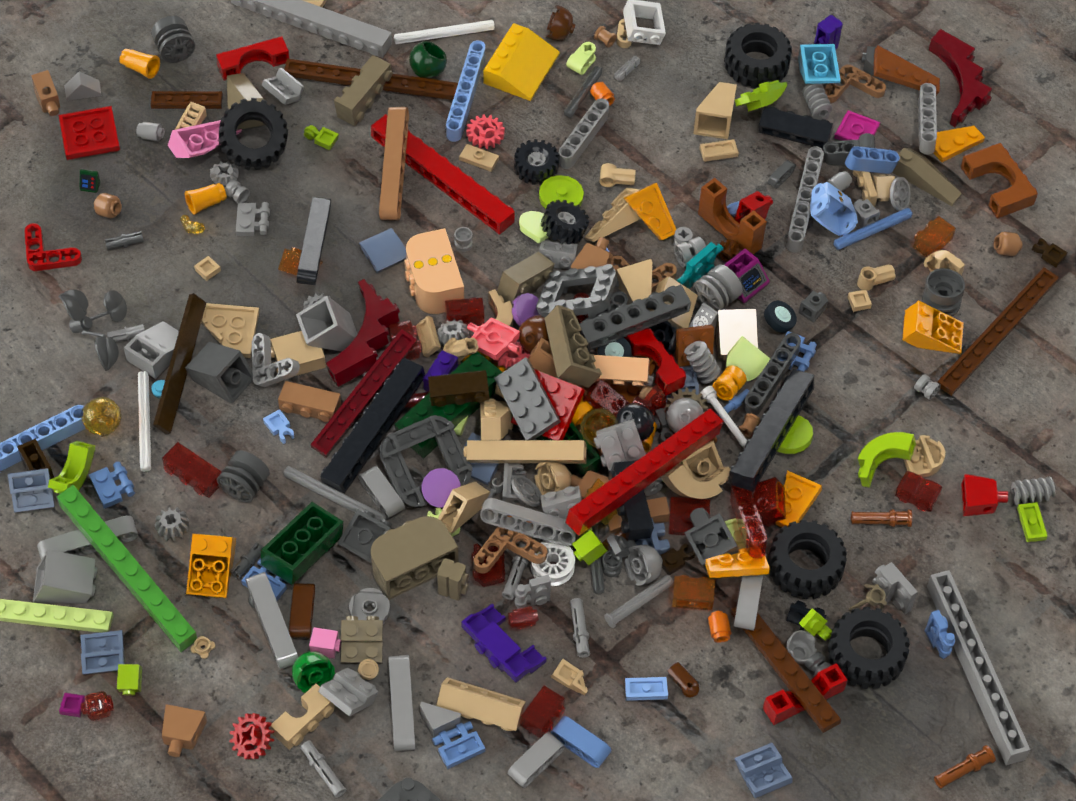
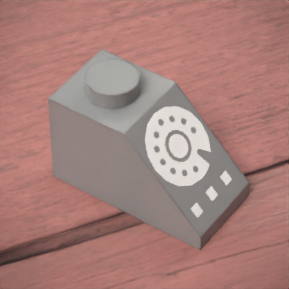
M703 303L689 327L712 325L715 335L719 312Z

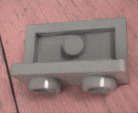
M283 68L278 69L275 77L264 79L262 86L269 93L273 94L285 105L300 101L304 86Z
M569 486L564 490L551 491L541 495L543 512L563 519L567 518L569 509L582 500L579 486Z

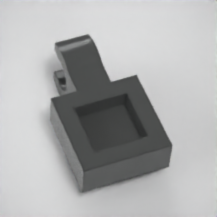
M663 408L655 410L654 422L657 424L656 430L658 429L660 432L661 443L666 440L665 437H671L675 434L668 427Z
M615 534L606 538L614 554L624 558L630 554L628 548L636 545L634 540L626 541L624 537Z

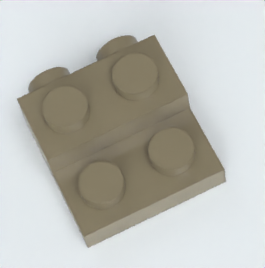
M346 616V620H341V663L360 664L365 659H372L377 664H383V620H379L377 616H367L366 620H358L357 616Z

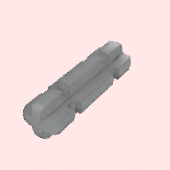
M636 55L631 57L620 70L614 73V79L618 82L622 81L640 64V58Z

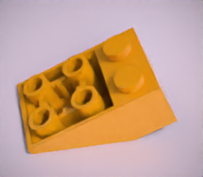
M918 300L905 310L902 341L917 348L960 354L962 351L964 323Z
M192 533L186 594L227 598L231 578L230 570L233 567L236 538Z

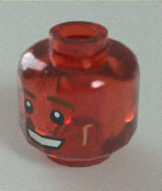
M105 691L87 694L84 702L81 703L82 713L87 715L91 721L109 717L111 711H114L111 695H107Z

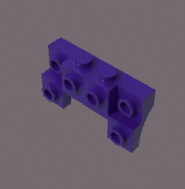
M493 604L480 612L470 614L461 621V627L475 641L476 650L480 654L484 653L494 668H498L501 672L505 671L515 683L529 672L532 674L547 662V658L543 657L535 649L534 645L521 652V648L499 627L500 624L506 621V617L502 616L494 608Z

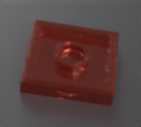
M671 497L669 534L686 535L684 532L694 527L690 520L692 511L697 508H703L710 515V500Z

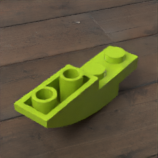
M779 80L761 83L759 88L753 89V92L740 94L741 98L735 99L736 107L747 105L749 112L768 106L783 94L787 87V82L779 83Z

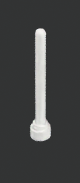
M707 386L700 392L702 399H706L708 403H711L745 449L747 439L717 400V392L713 386Z

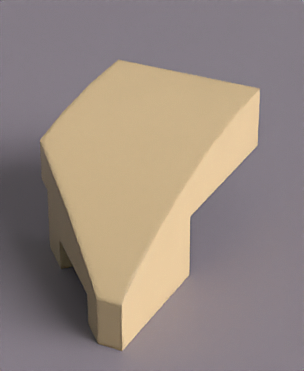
M562 659L551 675V678L580 694L585 695L588 691L583 679V670H579Z

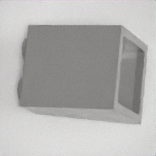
M325 296L296 314L308 346L343 351L357 336L350 313L329 296Z
M47 549L37 566L33 603H87L89 598L93 597L96 586L93 585V579H95L97 574L95 559Z

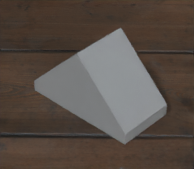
M80 71L64 85L66 101L102 96L99 80Z
M425 702L420 704V714L433 738L438 736L439 732L444 730L447 732L455 728V725L461 723V713Z

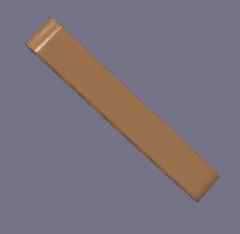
M389 107L379 206L380 220H400L409 124L408 107Z

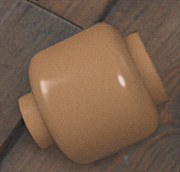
M102 193L94 201V209L99 216L111 219L121 212L122 205L120 199L115 195Z
M1001 232L994 239V249L999 255L1015 256L1022 249V241L1017 233Z

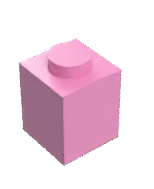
M314 627L309 644L310 651L320 652L328 658L335 659L336 651L340 652L341 639L338 637V631Z

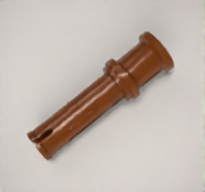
M891 509L889 512L852 511L851 524H889L891 527H895V525L912 527V510L895 511Z
M985 745L982 747V750L975 754H968L966 760L934 776V781L942 789L969 772H978L982 766L994 763L996 757L991 748Z

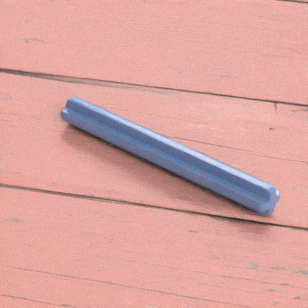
M905 208L835 239L833 244L837 250H840L911 218L913 213L910 208Z

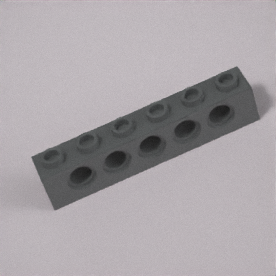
M681 284L670 286L665 291L652 293L649 297L642 300L637 299L627 306H619L609 313L604 312L591 320H583L580 323L582 329L580 334L586 338L589 344L587 349L591 351L690 311L691 301Z

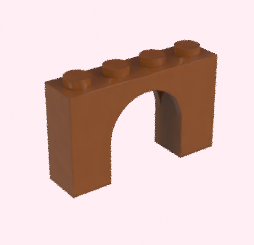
M1001 143L963 157L961 168L969 180L984 174L996 173L1004 176L1011 183L1010 188L991 195L988 206L997 219L1035 204L1038 195L1036 188L1031 185L1027 176L1022 173L1017 162L1011 158L1008 150Z
M713 178L701 187L698 215L725 238L736 241L741 251L747 249L750 253L755 254L762 248L767 221L754 210L741 219L740 224L735 221L726 206L727 188L716 178Z

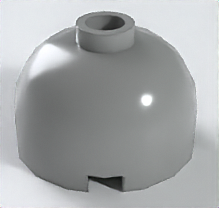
M677 399L669 406L666 412L668 427L676 433L703 414L704 411L702 406L694 399Z
M635 545L628 548L630 554L624 563L630 580L635 579L636 585H645L656 580L662 570V558L656 549L649 545Z

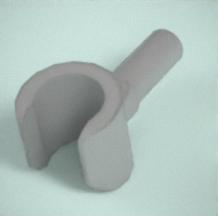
M497 478L492 480L488 498H492L495 493L502 492L503 482L501 485H496Z

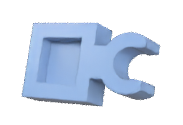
M280 409L263 418L264 424L273 436L279 433L280 441L283 444L286 443L285 435H290L294 439V432L289 428L290 422Z

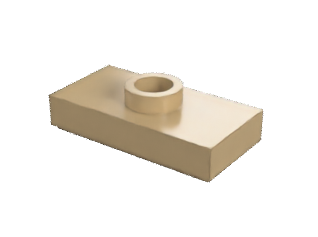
M734 139L700 144V151L704 162L738 157L739 154Z
M466 144L459 156V160L492 172L499 160V155Z
M427 316L415 327L423 356L430 357L441 346L433 317Z

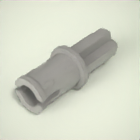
M141 324L129 328L125 326L124 329L108 332L107 338L111 337L115 342L129 341V339L145 331L144 325Z

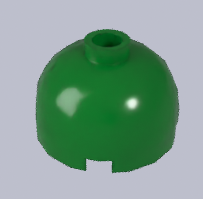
M316 651L302 654L296 659L292 667V678L297 687L304 693L315 684L321 687L327 681L333 680L335 674V667L328 657Z

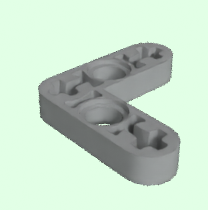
M262 333L255 334L252 339V374L254 384L267 387L298 374L300 369L299 362L291 358L271 364L270 337ZM262 356H264V360L260 364V359ZM278 368V374L274 377V372Z

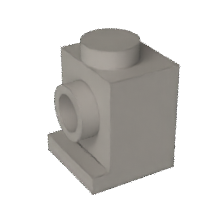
M859 199L853 204L858 224L861 228L879 220V209L876 210L868 199L864 201Z

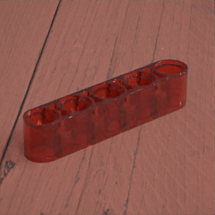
M731 485L730 502L747 553L753 558H762L766 554L767 535L752 492Z

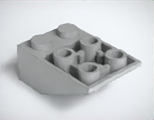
M162 321L137 334L124 347L126 360L142 371H147L148 375L156 379L170 365L179 331Z

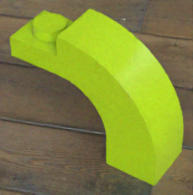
M904 432L883 434L870 441L862 449L858 457L860 465L858 478H860L863 487L870 488L876 468L883 461L891 458L911 460L916 446L914 434Z
M80 441L70 443L65 466L57 477L49 480L48 488L54 489V492L61 494L74 485L79 491L90 470L95 445Z

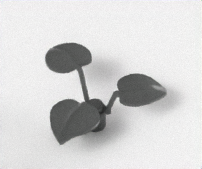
M68 290L61 293L58 297L62 300L67 313L72 318L69 322L71 331L73 333L82 332L83 335L98 336L95 340L96 352L104 370H109L119 355L115 340L111 337L106 338L105 334L88 330L92 327V320L110 314L112 321H122L127 313V305L124 298L117 291H108L104 295V306L107 311L87 317L85 315H87L88 300L83 292Z

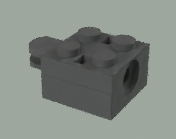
M697 508L692 511L690 520L694 527L684 533L701 565L707 572L705 567L706 559L725 553L736 554L739 547L720 513L710 517L703 508Z

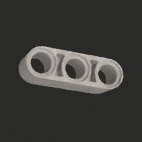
M377 466L358 475L362 486L379 510L387 516V519L405 510L402 499Z
M547 732L510 767L507 774L522 788H526L563 752L565 745L553 734Z

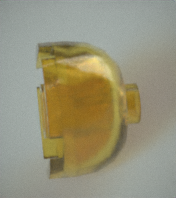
M94 398L82 408V422L85 428L94 435L97 433L101 435L100 437L108 436L120 425L122 418L121 409L110 398Z
M594 409L588 412L583 417L580 425L584 441L597 448L594 438L597 437L596 431L616 425L618 420L616 423V417L605 409Z

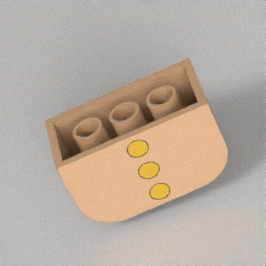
M446 229L425 232L410 238L406 245V260H404L405 278L407 282L410 281V294L415 297L418 307L429 314H440L463 309L464 285Z

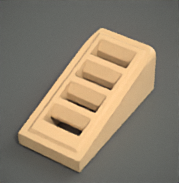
M190 102L175 130L200 125L207 116L206 108Z

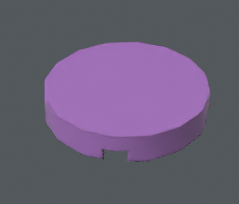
M525 293L514 299L512 315L518 326H521L529 317L539 315L536 308L539 298L535 295Z
M436 468L424 477L422 494L430 505L438 508L444 507L452 489L461 487L460 481L451 470Z

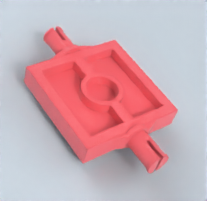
M492 317L481 326L469 323L467 326V330L474 332L472 337L478 341L477 351L495 360H498L508 350L516 354L521 351V347L514 344L519 339L520 331Z

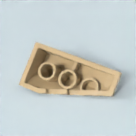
M626 188L611 203L613 207L602 214L603 220L595 223L584 238L587 241L595 242L599 237H605L640 220L641 218L624 200V197L639 191V189Z

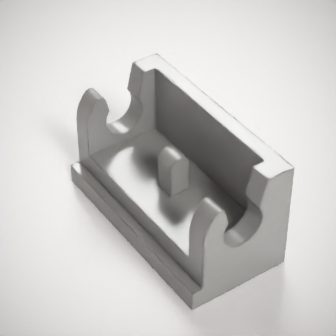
M504 463L502 501L524 507V502L515 494L511 482L517 475L526 477L523 465Z

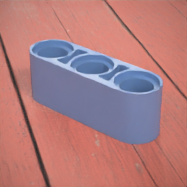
M854 146L845 160V165L850 170L890 174L895 169L900 156L893 150Z
M563 716L550 732L568 750L595 768H599L612 751L608 744L567 716Z

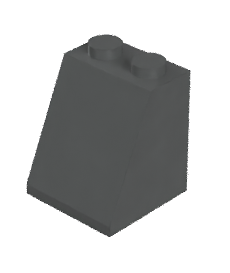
M208 342L185 367L194 382L231 404L253 381L252 370L240 350Z

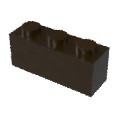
M486 370L428 377L431 406L443 407L449 404L462 405L467 402L480 403L489 400Z

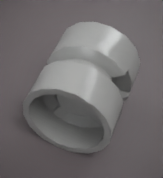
M699 236L690 239L688 243L682 242L675 245L674 252L680 266L686 267L687 262L705 248L706 245Z

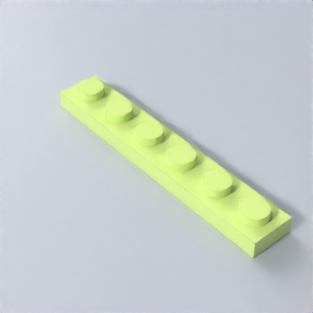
M0 599V621L101 633L110 632L114 616L113 612Z

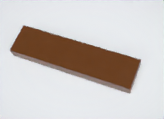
M152 91L151 109H186L190 102L204 106L206 109H222L223 93L222 91Z

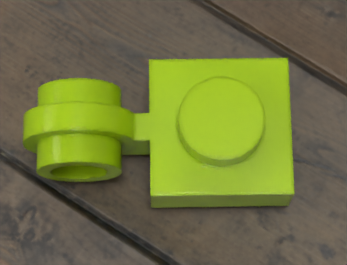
M309 125L304 129L305 138L308 140L314 139V144L331 150L339 138L338 133L322 127L320 132L313 125Z
M813 608L799 622L813 636L818 634L825 641L831 638L832 630L825 625L827 620Z

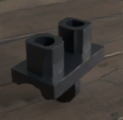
M798 600L796 603L791 604L786 621L799 625V630L804 631L799 622L811 609L806 608L805 602ZM814 608L815 611L826 619L827 615H825L824 609Z

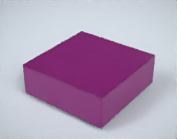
M64 693L59 713L61 715L81 717L86 697L84 695Z

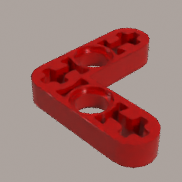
M34 223L26 226L25 245L29 269L32 271H42L77 266L81 263V252L77 248L44 251L41 227ZM33 231H35L36 238H32ZM32 245H39V246H40V247H39L38 249H36V250L30 249V247H31ZM52 257H59V260L56 262L50 261Z

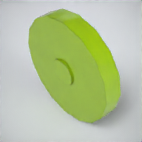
M552 176L546 179L540 186L539 200L545 209L550 202H556V200L561 202L567 200V203L573 202L574 206H581L583 203L584 191L581 184L569 176Z
M798 415L777 452L795 454L808 448L813 440V427L809 421Z

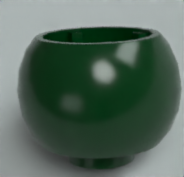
M424 41L412 49L409 63L417 76L433 79L445 70L447 56L436 44Z

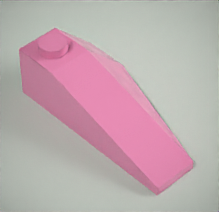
M221 120L172 130L168 147L176 158H191L208 153L221 145L219 144ZM242 129L236 130V135L241 133Z

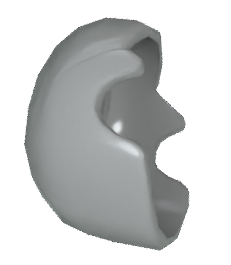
M799 630L789 637L786 649L798 664H805L817 652L815 648L816 639L808 631Z

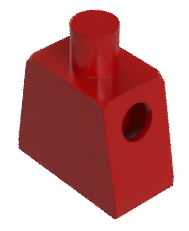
M756 191L741 199L734 220L740 224V220L753 210L763 219H766L769 207L773 204L772 198L769 195L764 196Z
M964 474L961 483L963 516L993 514L998 503L1008 502V491H997L995 479Z

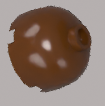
M556 5L557 11L556 13L552 12L547 26L550 34H546L545 37L559 41L565 39L569 33H573L575 24L573 23L571 12L562 6Z
M541 315L529 317L519 328V342L523 349L531 353L541 338L549 342L545 319L540 317Z

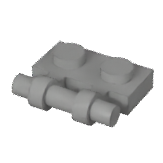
M262 202L260 209H257L256 203H238L236 236H255V230H260L261 235L267 234L269 229L268 217L270 216L268 202ZM256 217H261L259 222H256Z
M549 574L530 579L529 584H519L515 590V606L518 610H523L527 603H530L532 606L536 604L543 605L550 601L551 580Z

